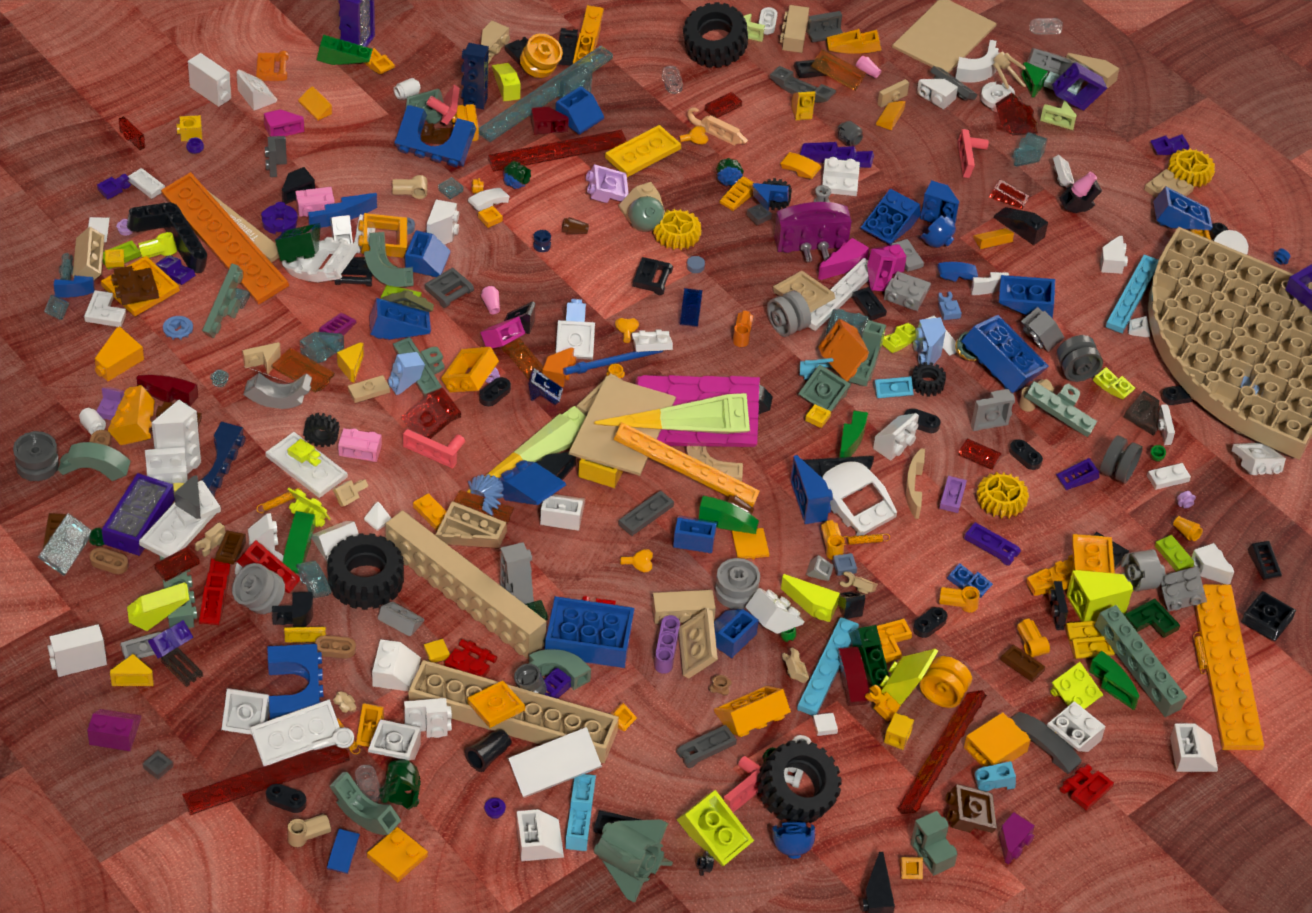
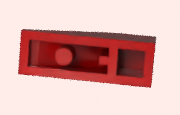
M257 540L236 561L243 568L249 564L257 563L277 573L283 578L285 592L288 594L301 580L298 575Z

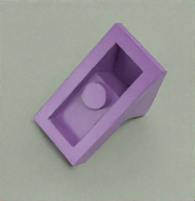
M111 387L102 388L103 399L97 409V413L103 419L112 420L125 390Z

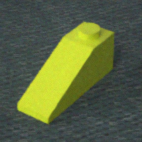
M509 63L492 65L503 102L520 99L521 84L517 72Z
M783 574L781 590L811 616L830 622L838 606L840 593Z
M181 583L139 597L127 607L129 623L145 631L150 630L189 600L187 584Z

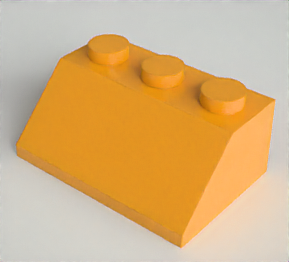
M764 686L714 708V712L722 724L726 725L732 734L738 735V737L748 735L750 730L754 728H764L772 720L779 721L785 718L784 715L791 712L784 690L770 686Z

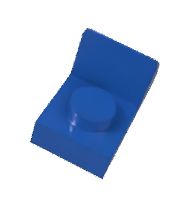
M753 183V196L769 211L770 200L788 202L789 186Z

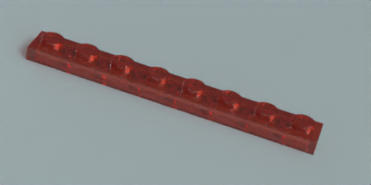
M621 129L488 155V161L494 172L504 170L505 166L512 161L519 162L523 166L613 149L627 142Z
M983 690L967 692L897 807L901 814L916 813L921 808V804L930 793V789L935 781L938 780L939 774L947 765L948 759L956 750V746L965 735L969 724L974 720L978 709L982 707V703L987 696Z
M336 745L315 751L311 750L182 794L183 801L189 814L193 815L266 790L272 784H283L350 761V756L346 748L342 749Z

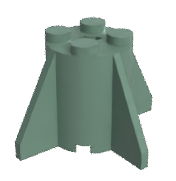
M664 820L617 821L612 824L607 823L602 829L603 835L599 843L594 848V853L604 862L625 897L632 902H636L643 883L650 880L648 876L651 873L656 874L661 865L672 866L673 864L672 861L664 858V852L661 851L663 845L660 843L669 824Z

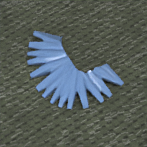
M489 474L485 477L484 475H478L477 478H473L472 482L468 481L471 494L485 497L482 510L492 516V508L498 509L497 505L501 504L497 499L504 496L500 494L504 490L502 481L494 475L491 478Z

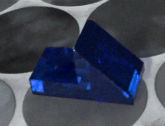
M684 288L680 325L698 327L703 290Z
M535 368L532 369L528 383L531 401L541 395L554 405L559 403L563 388Z

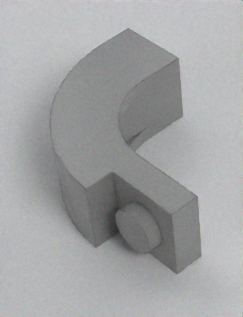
M1033 47L1027 63L1060 75L1075 62L1088 69V66ZM1079 78V79L1077 80L1078 82H1081V83L1084 82V80L1081 79V78Z
M258 373L247 381L243 395L266 407L278 409L293 408L302 404L304 395L310 391L312 377L305 374L293 383L279 384Z

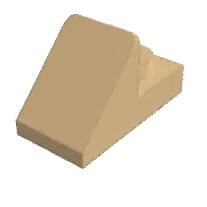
M279 342L242 350L245 368L264 364L267 374L270 373L281 358Z

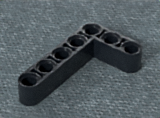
M167 202L129 209L126 225L129 230L138 232L164 228L166 232L173 234L177 250L187 267L193 269L195 273H202L205 270L207 252L176 204Z

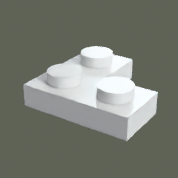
M95 290L84 316L85 322L122 327L126 317V309L110 307L113 301V293Z
M203 480L198 482L201 519L194 518L179 507L175 508L177 516L185 527L221 512L220 505Z

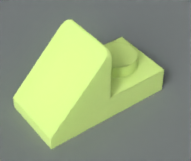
M752 14L745 15L748 39L762 42L765 25L751 22Z
M1064 101L1062 108L1044 104L1040 121L1073 130L1077 115L1066 101Z

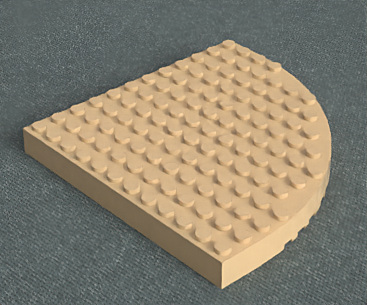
M1178 227L1158 261L1149 292L1148 313L1150 328L1163 361L1175 379L1190 394V397L1219 420L1235 429L1239 434H1244L1257 442L1300 460L1312 438V311L1285 290L1289 277L1294 274ZM1311 282V283L1307 284L1306 286H1307L1309 289L1312 290V282ZM1244 376L1249 377L1252 384L1240 388ZM1255 385H1258L1260 388L1257 395H1255Z

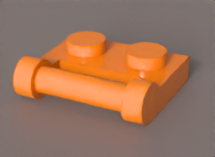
M284 50L279 53H258L256 77L262 81L287 80L286 64L289 53ZM275 61L280 62L278 72H274Z

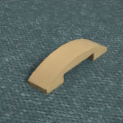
M923 448L912 459L906 482V500L909 510L915 519H919L922 503V492L915 491L916 475H922L925 458V449Z

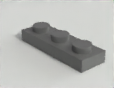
M937 66L932 67L930 72L935 75V79H945L956 85L959 96L964 100H975L978 95L944 69Z
M660 490L619 519L618 525L633 536L674 507V501Z

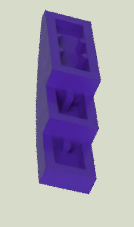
M837 142L803 143L800 155L819 163H824L825 158L829 159L830 157H836L838 160L845 161L847 159H854L856 162H860L859 168H871L874 159L873 151L856 152L855 146L838 147Z

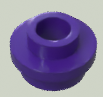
M193 137L188 140L186 149L190 153H200L204 149V143L200 138Z
M491 798L485 803L484 810L490 818L497 819L505 813L506 805L499 798Z

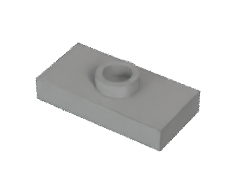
M908 239L892 243V245L900 244L906 254L905 269L907 272L924 266V262Z

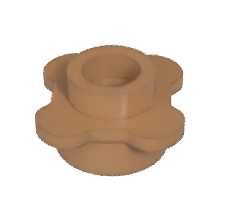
M724 675L714 676L712 678L713 684L709 689L710 692L719 693L724 696L728 695L729 686L732 685V681Z

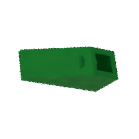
M323 35L316 60L331 65L364 63L370 61L373 49Z

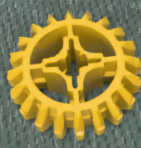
M1184 148L1181 151L1177 150L1176 153L1172 154L1168 162V170L1174 174L1175 179L1180 177V180H1185L1188 185L1191 184L1198 188L1210 183L1215 173L1213 159L1209 158V154L1197 151V148L1195 150H1191V148L1188 150Z
M675 209L672 211L666 210L660 224L654 228V237H656L657 242H660L661 246L666 245L667 249L670 247L673 250L675 248L680 250L682 248L688 249L690 246L694 247V244L698 243L702 231L701 222H699L698 217L694 216V213L689 214L688 210L685 212L682 209L679 211Z
M996 472L994 475L989 473L987 477L982 479L978 485L976 495L978 504H981V509H986L987 514L993 513V517L999 515L1002 519L1004 516L1010 518L1011 515L1016 517L1018 513H1022L1028 503L1027 486H1024V481H1019V476L1014 478L1012 473L1005 475V472L1002 474Z

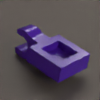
M122 174L117 179L110 177L97 184V189L108 200L123 192L122 189L129 188L131 184L127 181L129 177L126 174Z

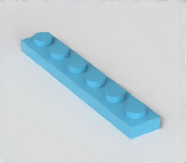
M1143 255L1106 323L1107 328L1123 334L1155 274L1158 259Z
M840 617L798 704V711L812 716L818 714L840 668L838 649L850 647L852 642L849 633L859 628L858 623Z

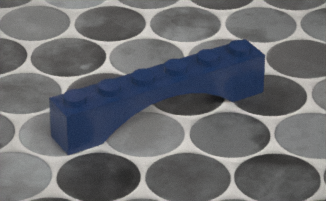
M222 421L214 434L217 452L215 463L209 473L202 479L214 497L217 488H220L224 475L229 473L231 462L236 460L239 448L243 447L245 443L243 427Z

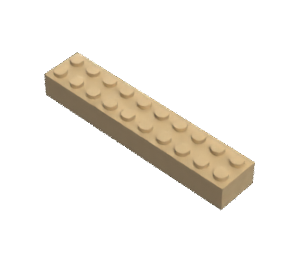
M403 510L386 522V541H392L395 547L400 549L404 565L411 567L418 576L425 578L432 587L443 592L444 596L457 603L460 609L466 610L476 621H480L490 632H494L504 643L512 646L519 655H523L528 660L530 654L540 651L545 646L546 620Z
M425 660L422 661L408 691L409 701L446 698L447 706H451L452 719L492 731L502 729L509 736L540 745L587 727L601 763L606 762L618 732V716L508 685V687L525 704V711L489 728L470 707L467 698L498 683V681Z

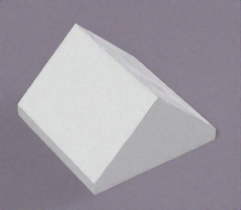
M238 69V91L253 110L277 102V98L261 79Z
M344 521L312 534L311 539L327 562L331 550L337 546V543L347 540V537L351 535L354 537L358 536L359 533L355 522Z
M227 689L222 730L252 734L250 727L268 721L270 714L269 695Z

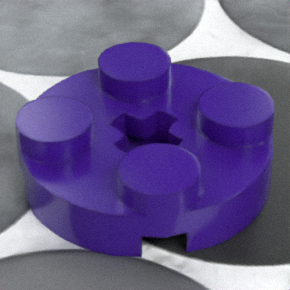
M277 202L261 213L263 228L269 233H283L285 230L293 229L297 226V212L284 202Z

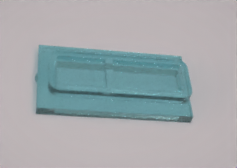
M68 513L38 558L65 576L90 539L89 536L92 530Z

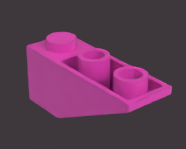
M853 238L847 243H843L838 251L833 252L829 259L820 264L818 279L823 280L848 273L863 258L868 260L869 247Z

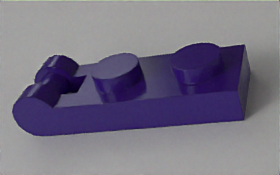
M976 522L966 532L964 537L970 543L1001 559L1002 563L1007 566L1011 565L1014 557H1017L1021 552L1017 545Z

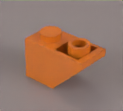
M568 348L547 357L543 368V383L560 387L565 386L566 380H570L571 374L564 375L563 368L576 364L577 357L574 356V348Z

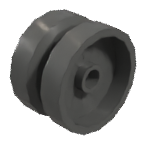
M1079 335L1071 337L1064 341L1057 349L1056 357L1066 378L1070 381L1079 382L1090 379L1103 366V359L1097 350L1094 340L1089 336Z
M33 431L25 433L15 441L13 446L17 473L22 478L29 481H42L56 473L59 467V458L55 439L45 432Z
M1117 435L1103 458L1100 473L1107 476H1112L1115 473V480L1126 484L1139 462L1143 446L1134 442L1128 446V440Z

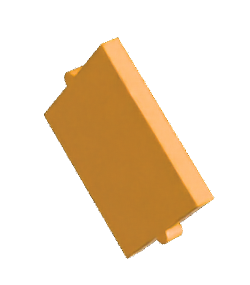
M757 528L756 534L732 531L737 558H751L754 560L755 558L769 557L764 528Z

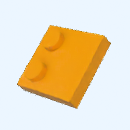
M503 680L467 698L470 707L489 728L525 711V704Z
M398 827L367 852V858L397 883L428 857V851Z

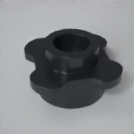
M706 850L702 856L698 857L696 863L697 869H700V876H703L704 872L710 873L714 865V857L708 855Z

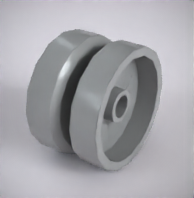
M792 290L768 302V317L779 335L787 337L796 331H801L810 326V309L799 292Z
M741 558L729 559L723 562L717 570L715 587L717 600L730 609L746 608L748 602L759 589L760 572L758 567L752 562Z
M257 563L249 564L241 569L235 577L232 587L234 599L239 604L262 615L272 612V606H278L285 593L283 578Z

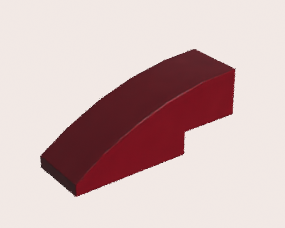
M138 375L136 377L137 386L142 385L151 397L160 401L172 403L173 400H180L186 405L191 406L198 398L197 384L190 381L163 375Z
M839 648L838 656L843 689L846 691L847 705H866L870 702L865 697L869 693V688L859 648Z

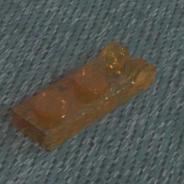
M519 337L501 346L503 352L509 355L528 380L543 374L544 366Z

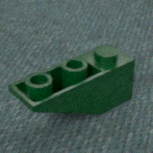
M877 625L858 628L849 633L852 646L859 648L866 677L870 685L880 686L886 675L889 677Z

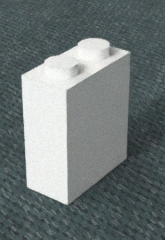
M202 53L188 61L190 88L218 107L231 99L230 72Z
M99 624L50 636L51 645L47 646L50 656L49 660L52 670L56 669L58 677L107 665L104 640Z

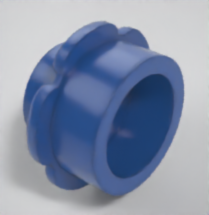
M1282 248L1273 254L1274 260L1280 265L1288 264L1291 257L1290 253Z

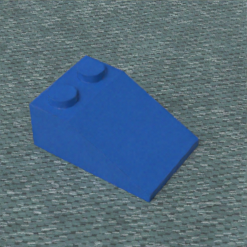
M1167 186L1163 188L1153 201L1156 220L1163 226L1198 230H1211L1213 228L1209 208Z
M1001 275L1000 304L1027 316L1039 307L1042 312L1046 311L1053 319L1055 279Z
M376 298L370 313L371 335L379 339L389 340L430 334L429 312Z
M798 455L793 456L790 482L804 524L827 521L828 513H831L830 501L833 500L832 490L828 489L826 481Z
M526 460L518 462L515 468L503 472L499 478L504 488L501 492L504 495V500L539 505L566 486L563 480L536 462Z

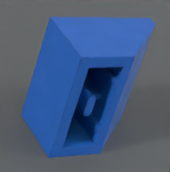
M582 86L556 101V111L568 116V127L579 135L604 119V115L593 94Z
M931 180L924 195L921 220L933 223L941 215L944 216L947 213L954 224H956L960 202L948 185Z
M416 230L405 254V268L413 267V272L438 277L443 273L451 250L434 234Z
M679 515L675 528L673 548L712 553L718 522Z
M744 609L725 611L714 621L716 648L733 658L757 635L759 619Z

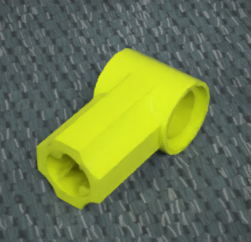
M171 232L162 233L155 239L138 243L142 257L169 256L177 252L175 240Z

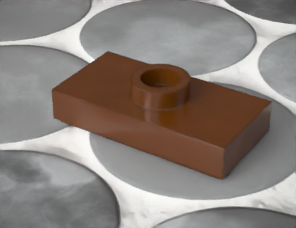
M1014 644L1000 659L1031 682H1034L1045 671L1043 664Z

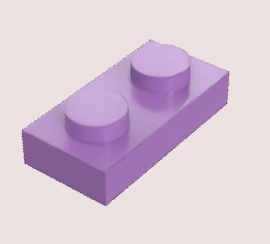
M948 476L939 509L955 513L959 512L967 480Z

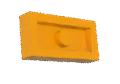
M429 493L413 502V508L438 531L447 511Z

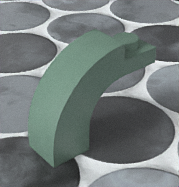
M369 233L368 243L370 251H364V256L371 273L379 281L389 286H414L413 267H397L387 258L385 233Z
M868 320L862 340L869 354L866 361L858 367L856 374L849 379V382L867 386L868 382L871 381L884 339L885 324Z
M83 442L71 445L69 453L61 457L58 471L64 475L79 468H92L103 473L111 481H115L127 475L131 461L121 452L109 446Z
M547 649L529 655L528 664L536 665L542 676L549 675L556 668L562 670L571 678V688L573 690L590 682L591 668L575 654L563 650Z
M342 772L329 786L339 799L336 803L341 810L366 830L379 835H389L401 822V819L391 805L378 804L366 797L348 772Z

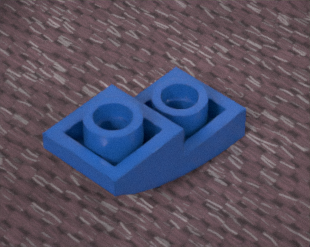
M942 262L937 265L940 277L945 280L956 282L960 276L965 280L973 281V277H978L976 266L972 264Z
M75 275L73 281L55 279L53 284L55 297L58 298L84 296L95 291L93 277Z
M961 563L947 577L950 582L962 590L968 586L977 588L980 592V598L993 585L982 574L977 572L974 575Z
M342 829L338 830L327 865L328 870L344 874L349 873L360 834Z

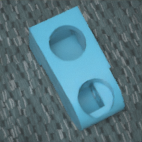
M1011 761L983 767L974 773L978 789L986 792L993 788L1007 787L1008 790L1014 789L1016 786V775Z

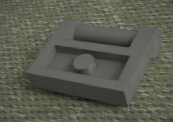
M454 268L449 269L425 284V290L436 298L443 308L448 307L452 301L462 295L474 291L472 283ZM460 285L462 286V288L458 289L457 291L453 292L447 297L445 296L446 293L450 292Z

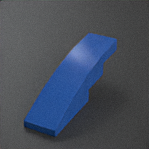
M377 193L341 197V203L324 205L325 210L308 212V225L320 223L321 228L331 226L330 217L350 215V220L359 217L360 214L364 215V213L377 208Z

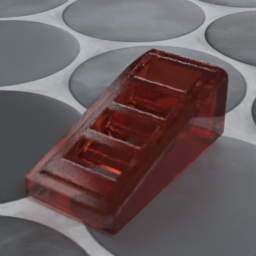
M999 179L989 197L1023 209L1030 196Z

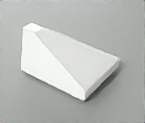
M1147 316L1129 321V335L1150 337Z
M377 502L365 516L364 521L378 531L392 518L383 506Z

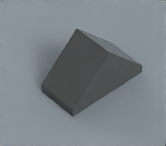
M196 475L192 476L174 492L175 505L194 518L201 519L198 477Z

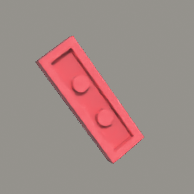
M453 85L446 94L444 103L433 96H430L426 105L442 114L441 122L446 125L457 113L460 88L456 85Z
M962 129L957 144L963 177L970 178L975 167L972 148L987 150L989 141L987 139L970 137L969 130Z
M409 429L403 433V447L452 469L457 464V452L465 443V439L461 435H456L449 445L445 446Z
M746 756L740 759L738 766L749 773L750 776L724 796V802L733 813L758 793L757 786L760 783L757 781V776L760 773L759 769L761 766Z

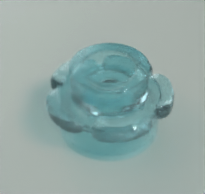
M216 370L210 375V379L217 387H223L228 382L229 374L226 371Z

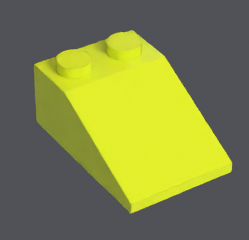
M932 649L903 656L898 663L894 661L888 670L891 673L890 676L886 675L880 684L883 687L881 689L882 693L888 692L901 706L922 680L938 650Z
M716 790L707 794L677 819L689 837L704 850L708 851V854L713 856L722 866H725L754 841Z

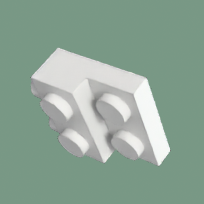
M836 157L825 158L822 185L828 186L831 189V194L857 196L860 162H856L854 159H847L845 161L838 160Z
M1262 443L1233 444L1232 452L1242 459L1241 466L1249 474H1279L1283 471L1286 458L1269 446Z
M185 447L145 450L148 477L170 484L186 483L188 481Z
M446 698L404 701L405 725L421 727V731H426L427 738L447 736V731H452L451 706H447Z

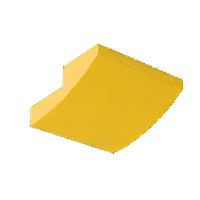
M1096 621L1067 623L1065 625L1068 641L1075 659L1094 658L1101 651L1108 656L1115 655L1114 650L1095 627Z

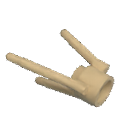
M999 53L993 59L995 62L993 66L997 69L1006 89H1009V85L1001 68L1003 70L1007 68L1023 87H1026L1025 83L1010 67V61L1023 70L1026 69L1025 66L1012 58L1008 53Z

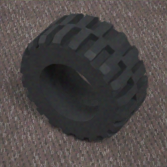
M714 2V4L707 3L703 7H697L696 11L693 10L684 22L683 36L686 52L693 61H698V64L702 66L705 64L711 68L713 66H717V68L722 67V65L728 66L732 61L736 62L739 56L745 53V49L748 46L747 22L743 14L734 6L729 7V4H720V2ZM712 30H724L729 33L720 40H707L702 37L705 33Z
M360 533L355 537L351 535L347 537V540L337 543V546L331 550L327 560L328 585L330 591L333 592V596L338 600L340 599V602L344 605L349 604L351 608L355 609L360 607L362 610H368L371 607L376 609L379 608V605L389 603L390 599L394 600L402 590L404 582L403 556L400 549L395 547L392 541H386L385 537L381 535L377 537L376 534L369 533V535ZM359 566H373L381 570L380 573L371 577H359L350 573L351 570Z
M794 740L788 741L786 744L778 746L761 765L760 773L757 776V781L760 783L757 786L758 793L763 795L760 798L762 803H766L769 806L767 810L770 813H776V818L779 820L787 819V822L812 823L821 818L836 803V798L841 792L839 786L842 784L841 777H838L840 770L838 766L834 765V758L832 756L829 757L823 747L819 749L817 744L813 742L807 744L806 740H799L797 743ZM793 767L804 771L813 782L814 797H801L792 792L784 778L785 768Z

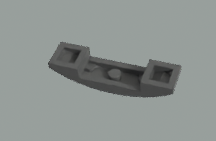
M781 66L770 74V78L777 85L792 95L798 92L815 91L814 102H827L836 93L835 89L821 84L819 87H815L794 78L793 71Z
M1018 712L1011 718L1022 731L1027 733L1034 743L1054 757L1053 763L1065 773L1070 774L1081 764L1082 760L1074 749L1042 721L1022 712Z

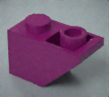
M1015 812L1002 825L999 836L1004 861L1008 865L1013 859L1017 860L1023 851L1022 848L1025 845L1029 846L1035 836L1033 835L1035 825Z

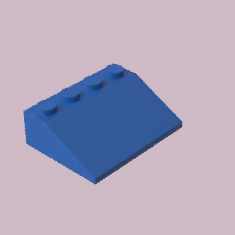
M999 315L975 325L962 340L966 349L973 352L979 362L985 365L991 371V374L998 378L1004 384V387L1012 393L1022 389L1049 367Z
M555 596L545 641V650H563L575 654L586 663L625 668L635 608Z

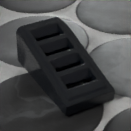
M1270 541L1252 543L1248 548V552L1263 580L1281 577L1282 573ZM1273 570L1274 573L1267 574L1266 571Z

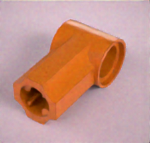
M743 310L741 313H738L733 334V344L737 347H746L749 344L754 317L749 311Z

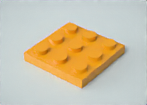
M144 256L128 266H132L133 271L151 268L159 298L123 306L135 317L179 292V285L147 256ZM111 275L101 280V286L107 292L113 293V297L122 305L121 299L116 297L115 287L117 286H113Z

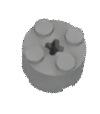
M1154 549L1128 553L1122 558L1121 567H1124L1125 571L1122 574L1131 582L1134 592L1159 587L1162 576L1165 575V567L1160 563Z

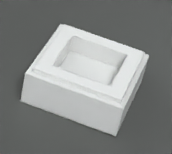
M833 713L813 715L817 736L837 734L838 728Z

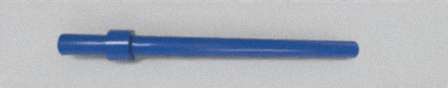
M663 350L634 351L587 363L583 361L576 363L574 366L563 368L564 375L581 374L590 369L662 353Z

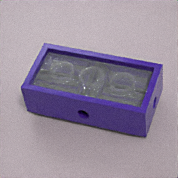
M338 0L340 4V40L367 47L375 37L374 0Z
M137 473L102 528L104 545L140 556L145 548L139 545V540L171 507L175 500L173 484Z

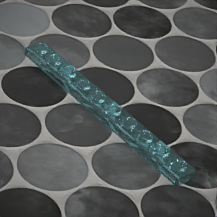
M600 45L481 126L479 134L489 142H492L530 116L531 108L543 107L612 60L613 53Z

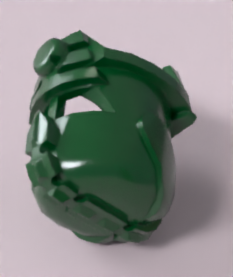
M405 759L389 763L385 784L379 789L382 803L389 801L402 805L407 810L417 807L420 801L418 796L421 778L414 764ZM410 790H412V793H410V794H407V793L405 792V791H410Z

